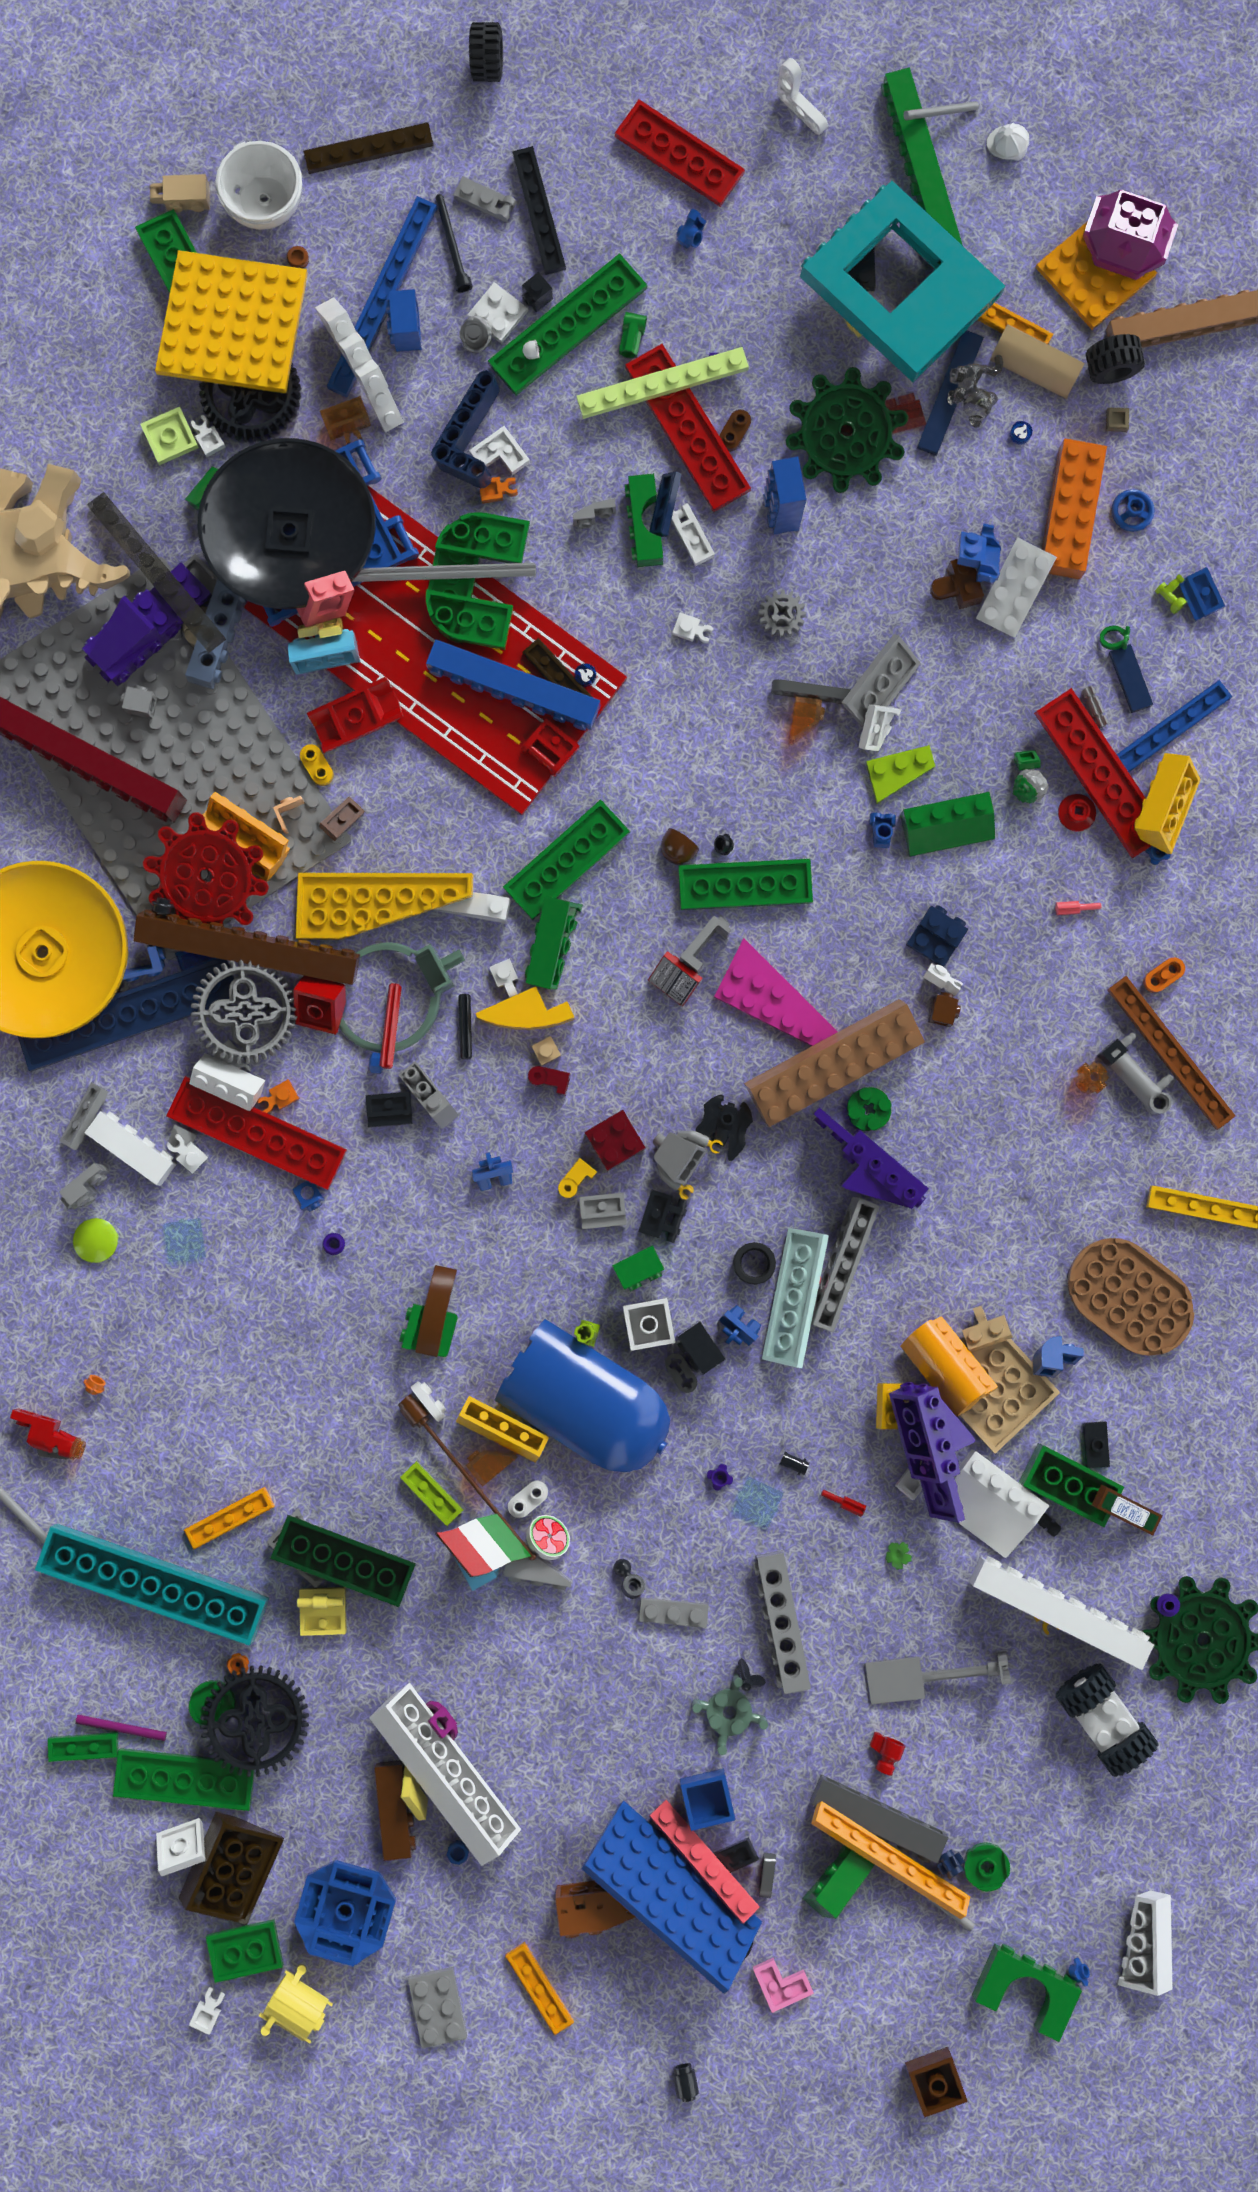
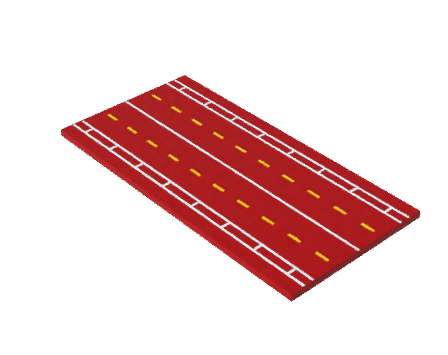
M367 486L384 521L398 515L401 516L403 520L402 525L413 547L417 548L420 554L416 559L408 560L396 567L433 566L436 551L435 545L438 537L377 491ZM395 528L389 529L400 554L406 552ZM493 577L476 578L472 598L513 605L505 650L464 642L462 645L444 637L433 625L426 605V590L428 589L430 579L365 581L354 586V592L346 615L339 618L342 619L343 629L353 630L355 634L360 662L325 670L354 691L386 676L394 689L404 716L395 722L520 815L525 813L552 778L549 769L532 755L526 754L521 750L523 744L546 718L577 744L588 729L585 731L577 729L573 726V723L565 721V723L558 722L553 719V716L546 713L539 715L532 711L533 708L525 705L524 708L515 706L511 703V700L506 698L503 700L496 699L491 696L490 692L484 690L482 693L470 688L471 685L465 683L462 685L456 684L444 675L442 677L432 675L427 668L426 662L435 639L546 680L522 653L539 638L593 698L600 700L601 707L596 719L627 680L626 675ZM249 601L244 606L247 612L289 643L299 638L298 627L304 625L299 613L283 620L276 626H270L263 606ZM274 609L276 613L282 611L281 609ZM316 635L304 638H306V640L315 638ZM582 669L587 673L585 669L593 671L592 677L588 675L590 680L585 682L582 680L581 672L578 670ZM538 741L534 744V747L555 764L559 761V758Z

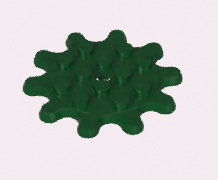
M850 367L846 370L844 381L839 385L831 384L826 376L822 374L816 375L812 380V386L816 393L814 400L811 402L794 400L790 404V413L801 420L802 427L799 432L790 434L786 438L787 448L790 450L802 449L806 451L809 459L803 467V476L811 480L816 478L821 472H828L833 477V488L837 493L846 492L850 479L855 475L863 476L871 486L878 485L882 480V475L878 468L879 462L884 458L897 461L904 456L903 446L893 440L892 433L896 428L907 424L908 414L903 410L891 411L886 407L885 400L892 390L889 382L880 381L873 388H865L861 384V372L856 367ZM843 426H850L853 433L851 436H844L841 434V428Z
M1184 1576L1178 1583L1180 1589V1596L1178 1598L1180 1609L1176 1615L1166 1617L1158 1611L1156 1604L1160 1596H1155L1150 1601L1151 1609L1159 1616V1624L1154 1629H1144L1141 1632L1150 1637L1148 1641L1154 1644L1153 1647L1157 1649L1159 1657L1156 1663L1149 1668V1675L1155 1681L1163 1680L1168 1676L1175 1677L1179 1683L1177 1698L1183 1703L1192 1701L1196 1691L1205 1688L1210 1691L1213 1701L1218 1704H1224L1229 1699L1227 1686L1232 1679H1240L1246 1684H1253L1258 1678L1257 1671L1248 1662L1250 1653L1258 1651V1633L1252 1632L1249 1628V1620L1257 1614L1258 1604L1252 1599H1247L1240 1604L1232 1603L1229 1599L1231 1585L1226 1578H1217L1209 1591L1202 1592L1198 1590L1193 1578ZM1171 1601L1165 1604L1166 1609L1172 1608ZM1199 1634H1207L1208 1642L1205 1645L1198 1644Z

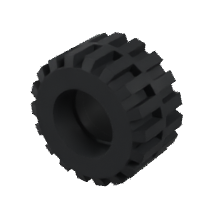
M472 22L469 31V64L471 77L474 82H500L502 78L503 38L499 22Z
M1121 334L1102 339L1088 348L1085 353L1090 379L1097 384H1111L1126 380L1139 373L1145 367L1140 338L1136 335Z

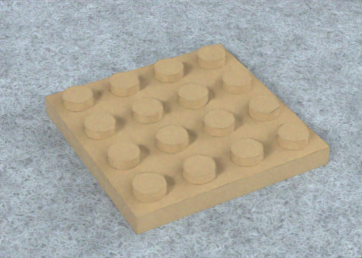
M1011 1338L971 1353L998 1387L992 1393L981 1398L970 1410L959 1415L994 1454L1060 1394V1391L1047 1377L1033 1375V1362Z

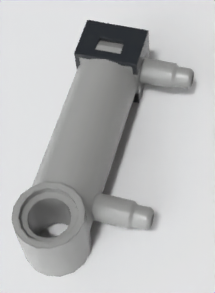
M1130 1033L1121 1041L1119 1039L1113 1040L1097 1056L1106 1066L1112 1068L1144 1104L1148 1113L1159 1115L1167 1112L1172 1104L1171 1098L1162 1090L1170 1084L1173 1076L1168 1074L1157 1084L1148 1077L1127 1053V1047L1136 1038L1134 1033ZM1155 1098H1159L1162 1102L1160 1109L1155 1108L1153 1104Z

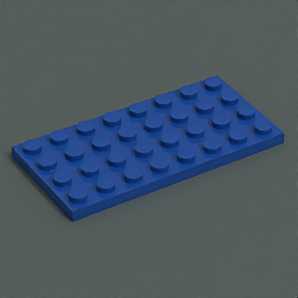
M623 1800L618 1805L581 1869L725 1994L729 1991L762 1921L752 1914L744 1924H741L674 1845Z

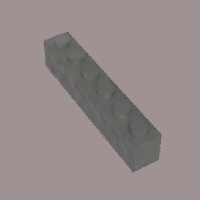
M822 1774L810 1798L812 1805H814L813 1809L822 1801L867 1831L876 1834L878 1838L886 1843L891 1841L897 1844V1848L905 1853L912 1851L918 1854L917 1857L927 1863H930V1861L938 1863L949 1838L946 1832Z

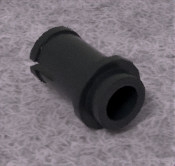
M784 1452L779 1465L798 1472L797 1475H805L810 1463L805 1458L802 1460Z

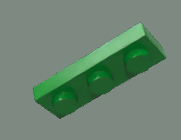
M118 1732L54 1736L47 1739L48 1762L116 1758L118 1756Z

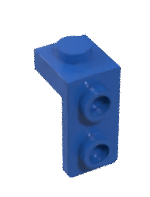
M148 944L147 950L151 964L126 969L123 980L126 979L127 982L139 979V976L142 975L153 977L161 974L165 967L164 959H166L164 947Z

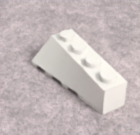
M1148 1891L1137 1895L1135 1898L1130 1922L1132 1928L1130 1935L1127 1936L1126 1945L1128 1947L1126 1957L1122 1961L1121 1967H1123L1122 1976L1119 1977L1118 1985L1159 1996L1172 1990L1171 1895Z

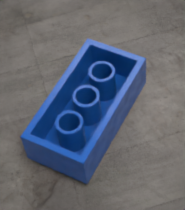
M799 457L772 461L770 470H767L768 478H766L765 494H763L764 507H768L769 515H767L768 527L773 529L774 535L797 531L800 529L807 500Z

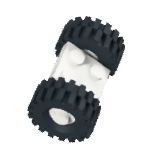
M1096 1663L1093 1666H1087L1085 1670H1080L1070 1680L1065 1681L1064 1685L1060 1686L1059 1691L1056 1692L1055 1697L1069 1717L1077 1718L1099 1749L1097 1756L1109 1773L1114 1777L1118 1775L1123 1776L1125 1772L1128 1774L1132 1769H1137L1141 1763L1144 1764L1147 1758L1153 1755L1152 1752L1157 1750L1159 1744L1145 1723L1135 1721L1115 1693V1681L1101 1663Z

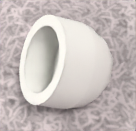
M536 340L529 341L523 346V354L526 358H539Z

